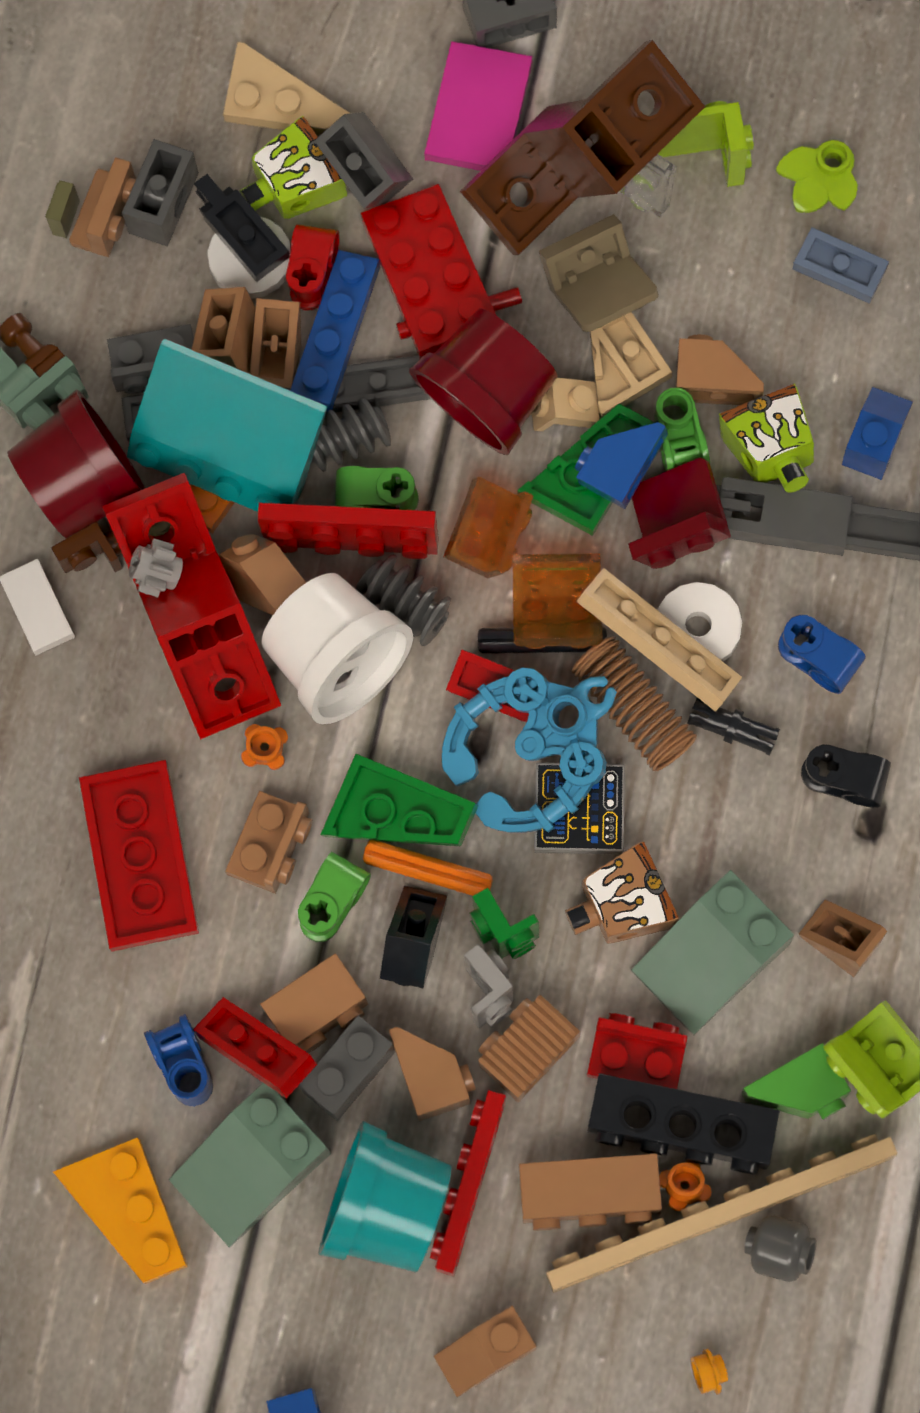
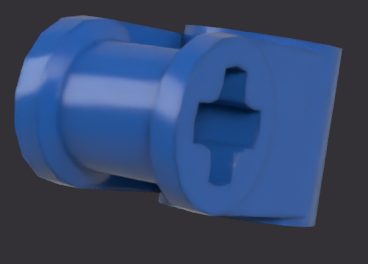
M798 615L791 618L786 623L778 641V650L787 662L809 675L821 687L835 694L843 692L866 659L864 652L857 645L837 635L819 623L815 618L808 615ZM800 634L807 637V640L801 646L793 642Z
M187 1015L180 1016L178 1023L154 1033L151 1030L144 1032L151 1053L159 1069L162 1070L169 1089L178 1101L192 1107L206 1102L212 1094L213 1081ZM192 1072L201 1075V1084L195 1091L189 1093L180 1091L179 1085L183 1076Z

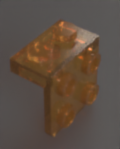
M600 553L512 554L514 644L532 649H539L545 646L586 648L601 644L602 622L576 602L601 571Z

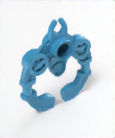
M522 667L513 671L508 677L498 679L488 685L482 684L477 688L479 693L464 705L459 702L454 706L456 713L447 728L442 747V767L455 786H460L474 780L479 774L477 759L466 744L471 731L479 727L475 718L489 707L498 712L503 708L502 704L508 703L519 712L529 713L526 725L515 740V750L521 758L527 761H537L552 755H561L559 767L566 782L563 787L559 785L554 789L558 796L557 799L544 809L535 804L528 811L516 812L505 797L488 792L476 803L478 805L476 814L485 826L508 833H529L541 829L550 832L555 828L553 824L570 811L573 814L579 810V804L588 795L593 785L600 782L606 772V759L603 752L597 748L598 719L605 715L613 706L617 691L614 687H609L601 703L594 704L588 697L592 687H605L608 684L605 676L589 677L581 681L574 688L548 682L547 678L535 669ZM567 706H576L579 712L578 721L570 728H562L559 724L560 712Z

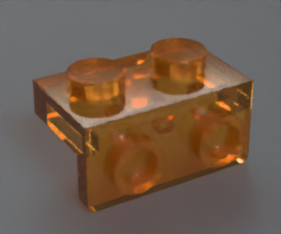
M481 477L472 479L443 557L487 579L504 574L510 570L518 554V549L515 548L518 536L526 529L532 517V509L529 507L533 495L526 491L514 494Z

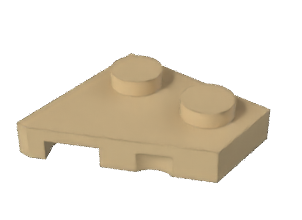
M632 312L590 332L598 411L601 418L616 405L626 406L672 378L671 369Z

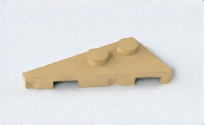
M237 42L223 111L225 122L285 130L298 118L304 116L315 134L321 135L342 115L350 114L245 43Z

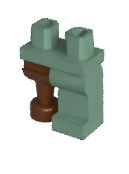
M16 313L7 318L0 326V340L9 348L18 346L27 359L17 366L0 348V406L23 429L29 426L35 430L54 415L49 407L60 398L64 400L76 389L86 399H88L89 395L81 382L74 363L55 345H42L31 335L32 324L22 313Z

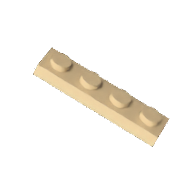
M605 568L600 571L576 601L715 712L742 678V676Z

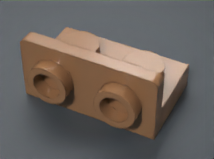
M259 791L225 870L226 874L276 894L280 883L287 885L296 864V860L291 858L297 842L305 843L313 823V819L308 818L309 810L307 804L299 801L297 804H293Z

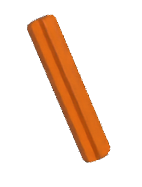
M373 839L368 841L363 854V860L368 865L472 896L486 888L491 890L493 878L488 873Z

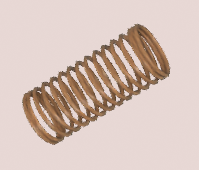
M613 636L607 637L590 648L578 659L572 667V673L575 674V677H578L579 682L589 677H598L601 674L608 681L611 680L599 693L594 694L598 687L590 689L591 697H597V703L602 702L600 700L609 687H614V689L618 687L615 699L620 696L622 697L614 707L609 709V718L616 720V727H623L622 734L629 735L628 742L635 743V750H641V757L647 758V765H650L649 768H652V771H659L687 751L695 742L697 734H694V731L691 730L686 731L688 724H683L671 732L681 722L682 716L675 717L669 721L674 716L676 709H670L663 713L669 707L670 701H664L656 706L662 700L663 694L653 696L657 686H651L646 689L651 679L647 678L640 681L645 671H638L633 674L637 670L638 664L629 665L632 656L622 658L626 649L621 648L615 651L619 647L620 641L616 640V637ZM616 657L612 662L606 665L611 659ZM592 671V673L587 678L582 679V676L587 675ZM629 703L619 715L613 716L617 709ZM637 709L626 722L619 724L624 716ZM644 716L633 729L626 731L629 724ZM651 723L639 737L632 739L635 732ZM658 730L646 744L638 747L642 739ZM665 737L653 751L644 754L649 746Z

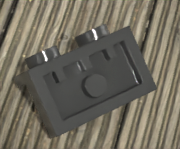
M191 324L107 339L112 367L110 370L111 378L116 391H124L128 394H137L145 391L163 339L192 350L194 336Z

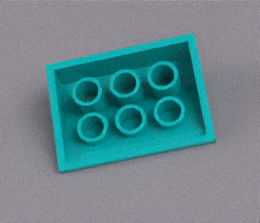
M163 339L132 428L126 457L137 461L145 467L156 469L173 477L185 473L189 484L257 512L259 503L296 504L306 483L327 406L172 341Z

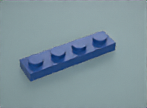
M338 250L290 390L327 406L326 411L333 409L380 270L379 259Z

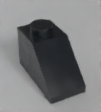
M404 886L386 934L379 979L392 981L401 986L424 988L433 961L448 895Z

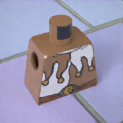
M644 841L636 844L582 880V889L588 901L565 910L575 935L599 925L607 944L670 930L679 920Z

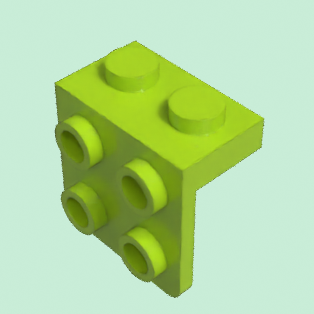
M714 101L706 104L705 108L655 157L662 158L720 149L727 187L743 185L745 169L752 168L750 150H754L751 125H743L739 102L728 104L725 101Z
M886 1000L877 1005L848 1031L831 1039L823 1046L828 1054L826 1060L831 1069L841 1078L847 1077L858 1091L856 1097L859 1103L870 1114L874 1115L876 1113L879 1117L885 1118L920 1092V1041Z

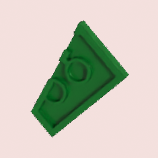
M355 754L320 835L328 838L373 839L387 842L461 847L478 805L453 793Z

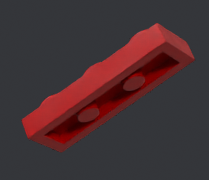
M224 997L193 1028V1031L200 1040L285 1098L317 1066L309 1053Z

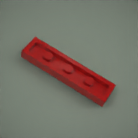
M488 1090L485 1101L476 1100L470 1120V1126L477 1128L472 1145L463 1144L456 1170L464 1172L459 1189L450 1188L443 1214L450 1216L445 1234L437 1232L430 1254V1259L437 1260L435 1269L439 1273L452 1277L455 1276L505 1108L506 1095Z

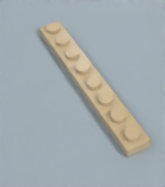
M876 1134L867 1136L851 1143L853 1152L838 1158L834 1151H830L810 1159L808 1162L811 1168L794 1174L790 1167L767 1176L768 1185L751 1191L749 1184L728 1191L723 1194L726 1201L724 1203L708 1208L706 1201L687 1207L680 1211L683 1217L681 1220L666 1225L664 1219L660 1218L638 1227L640 1236L623 1242L621 1236L617 1235L595 1244L597 1253L580 1259L578 1252L552 1261L554 1270L546 1272L552 1292L555 1293L892 1160L898 1154L891 1137L879 1141Z

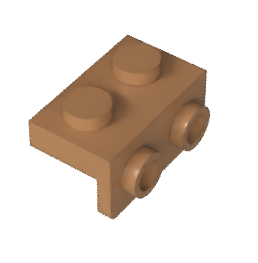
M115 157L110 171L96 170L69 239L71 246L102 256H110L115 241L117 242L122 235L125 222L122 212L136 181L131 162Z

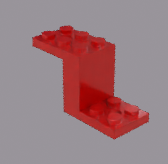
M185 473L102 506L128 569L135 549L139 545L146 547L147 544L151 545L153 538L174 544L173 551L176 552V557L183 560L181 576L173 590L166 588L165 592L160 591L158 597L139 592V595L200 740L282 706L241 603L215 549ZM166 521L171 524L170 529L164 535L152 536L149 534L151 526L157 522ZM224 678L236 679L234 686L229 690L217 691L214 689L215 685Z

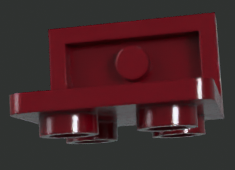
M703 458L694 459L642 481L632 496V502L642 533V538L628 543L632 560L650 566L653 569L669 566L676 559L688 554L706 551L712 548L715 543L731 537L710 463Z

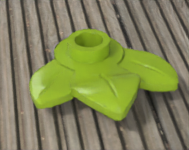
M830 140L822 143L816 149L803 146L797 147L787 153L776 167V173L796 182L793 188L792 200L795 210L799 213L815 212L823 208L828 201L837 209L845 211L853 203L857 195L858 184L851 173L855 161L854 154L841 141ZM836 159L840 162V166L829 167L825 161Z

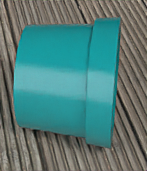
M362 1121L349 1150L322 1233L318 1255L345 1260L347 1256H352L417 1272L428 1251L441 1214L452 1166L388 1139L386 1131Z

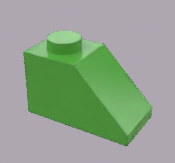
M822 1043L744 1087L741 1095L745 1102L780 1110L781 1112L806 1119L819 1113L822 1120L846 1107L842 1099L849 1095L851 1089L845 1079L838 1076L829 1066L826 1060L828 1054L824 1050V1044Z

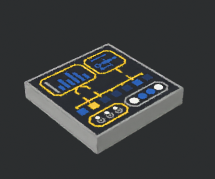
M536 763L535 804H538L541 809H544L558 798L554 789L559 785L563 787L566 782L559 767L560 763ZM607 764L605 775L599 783L593 785L588 795L579 804V810L573 814L570 811L553 824L555 828L550 832H547L545 829L535 831L534 853L620 855L624 853L625 765Z

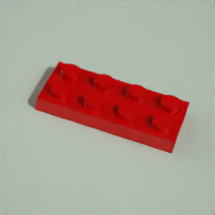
M439 184L360 213L362 223L379 259L420 359L428 352L434 354L479 308L496 315Z
M259 503L258 523L262 536L275 542L283 553H293L298 548L315 549V552L324 555H337L341 553V550L358 551L360 555L366 557H381L384 555V552L402 553L401 555L408 559H425L428 554L438 555L439 537L436 511Z
M161 760L79 777L108 945L111 952L199 934L167 761Z

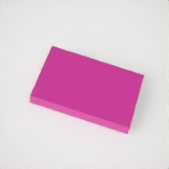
M451 41L424 152L425 160L481 171L516 137L533 64V56Z

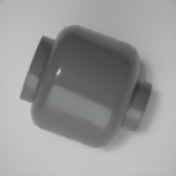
M767 1216L762 1220L758 1228L752 1226L749 1229L744 1251L746 1254L751 1255V1265L756 1273L792 1282L797 1280L801 1274L807 1275L809 1273L816 1253V1239L811 1238L809 1228L803 1223L778 1216Z

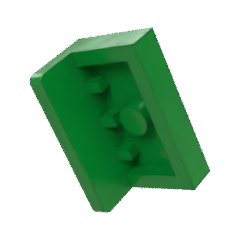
M489 888L472 896L474 910L469 912L472 919L470 922L483 945L490 941L501 959L509 954L512 959L519 958L536 947L533 941L539 938V921L535 914L510 927Z

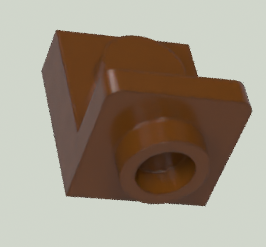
M97 521L51 547L65 574L71 570L78 572L88 568L97 560L96 556L104 553L114 572L122 569L117 557L122 552L113 532L110 530L104 534Z

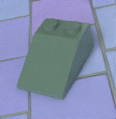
M730 870L676 922L631 971L694 1036L791 944L794 934Z
M262 1083L224 1119L169 1178V1181L230 1248L328 1158L331 1153L280 1095L265 1083Z

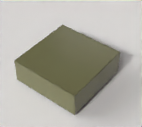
M61 180L59 183L57 182L45 217L53 235L67 238L80 200L74 184Z

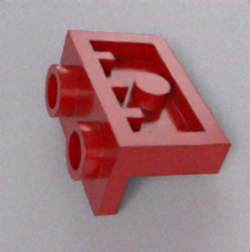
M609 1013L608 1019L598 1018L587 1077L598 1079L600 1073L673 1089L678 1088L688 1036L679 1034V1027L661 1022H654L652 1028L634 1025L635 1018L618 1013Z

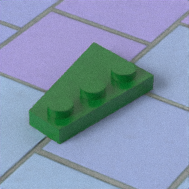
M621 404L616 405L582 434L580 440L564 454L558 455L547 464V468L531 482L527 481L517 490L518 496L593 536L612 502L579 484L576 478L579 471L575 470V465L581 453L587 446L593 449L600 438L655 422Z

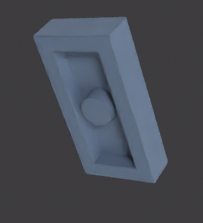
M811 227L793 263L792 269L870 304L888 268L889 261Z

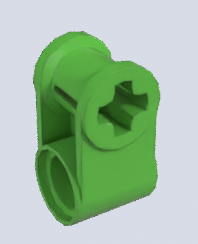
M670 388L663 391L656 402L654 422L665 425L668 432L660 448L665 472L697 458H703L710 463L706 438L700 427L692 396L681 388ZM669 406H678L684 410L686 415L679 420H672L664 414L663 410Z
M346 466L336 471L335 506L415 510L418 506L419 496L414 478L404 468ZM396 488L404 489L401 490L400 497H392V495H395Z
M331 852L322 863L312 886L298 908V919L303 934L309 940L315 942H325L331 939L337 933L351 908L356 905L369 883L371 874ZM322 910L326 911L328 922L320 920L316 925H312L310 914L319 915Z

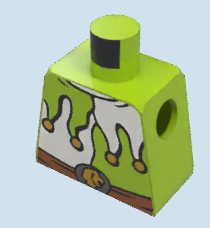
M304 116L298 118L251 158L254 173L258 180L241 189L240 193L255 211L272 201L284 219H290L347 196L346 184L314 142L318 137Z
M795 384L719 414L720 436L723 442L754 481L768 483L779 478L783 488L788 493L796 492L806 486L809 478L803 468L810 466L814 462V443Z

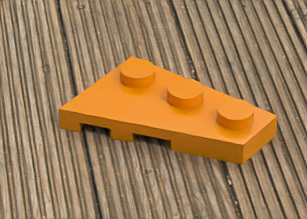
M138 1137L53 1171L144 1284L188 1267L142 1143Z

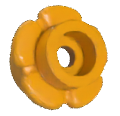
M704 1349L701 1355L691 1357V1367L696 1384L702 1394L710 1391L720 1394L722 1391L720 1383L728 1381L724 1361L720 1354L713 1356L709 1349Z

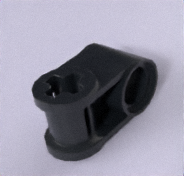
M823 744L815 747L808 754L801 767V778L803 783L812 791L842 798L856 805L878 808L881 807L891 762L873 754L857 753ZM820 761L827 762V770L830 771L827 777L819 775L820 768L817 765Z

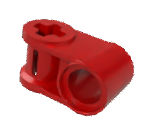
M300 224L295 225L286 271V281L290 288L291 300L293 302H300V309L307 311L319 308L339 250V230Z

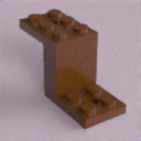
M653 40L646 41L587 99L547 106L460 190V193L512 255H519L577 198L617 194L705 108V105ZM643 91L649 92L654 98V109L648 116L639 110L637 104L638 97ZM517 182L524 185L527 190V200L521 207L516 206L510 199V190Z

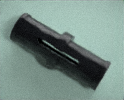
M697 697L692 709L708 714L709 718L692 712L687 724L695 725L724 736L723 741L732 744L734 740L770 756L775 744L758 738V735L776 741L780 731L779 728H773L743 716L744 712L735 709L733 713L719 707L715 712Z

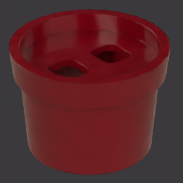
M479 308L434 354L426 353L409 369V373L414 381L446 414L482 443L506 456L509 455L522 436L520 428L558 377L551 363L531 342L504 320L482 308Z
M77 389L58 404L59 411L7 451L8 457L26 489L48 520L65 538L106 517L102 506L146 488L111 431L88 400Z

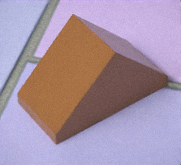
M257 298L250 374L282 388L291 389L301 351L300 302Z
M825 899L799 932V935L852 977H855L879 946L887 930L882 925Z

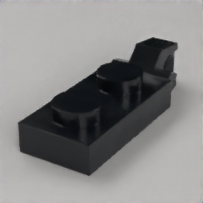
M208 174L194 183L197 189L195 191L205 204L199 208L205 222L256 282L290 258L289 250L237 189L233 190L229 186L222 191Z

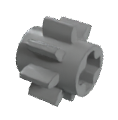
M153 538L151 545L147 544L146 547L139 545L135 549L129 566V577L136 579L135 583L139 584V592L158 597L160 591L165 592L166 588L173 590L176 587L181 576L183 560L176 557V552L173 551L174 544Z

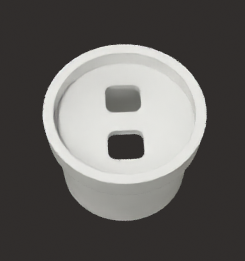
M336 573L320 575L293 592L275 611L266 625L262 636L263 649L297 689L300 703L318 724H331L340 721L371 701L391 681L403 665L413 642V632L408 625L390 611L378 609Z

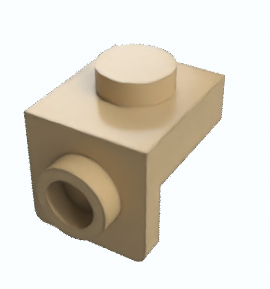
M557 377L531 413L534 431L543 432L553 424L591 428L599 421L596 383Z

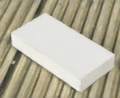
M38 559L0 576V582L36 656L75 638Z

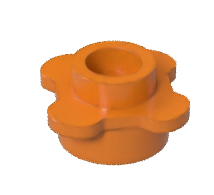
M258 724L250 725L245 730L247 739L246 750L241 754L243 763L248 767H254L256 764L267 765L271 770L280 769L285 763L282 755L283 744L288 741V734L285 729L281 727H276L275 729L267 726L260 727ZM264 743L269 745L266 751L261 750V745Z
M689 1161L679 1163L673 1166L671 1170H663L659 1175L660 1186L666 1189L670 1197L669 1206L675 1211H681L687 1205L697 1201L707 1202L711 1197L712 1189L709 1185L704 1184V1174L699 1164ZM687 1183L689 1185V1188L683 1189L681 1188V1184Z

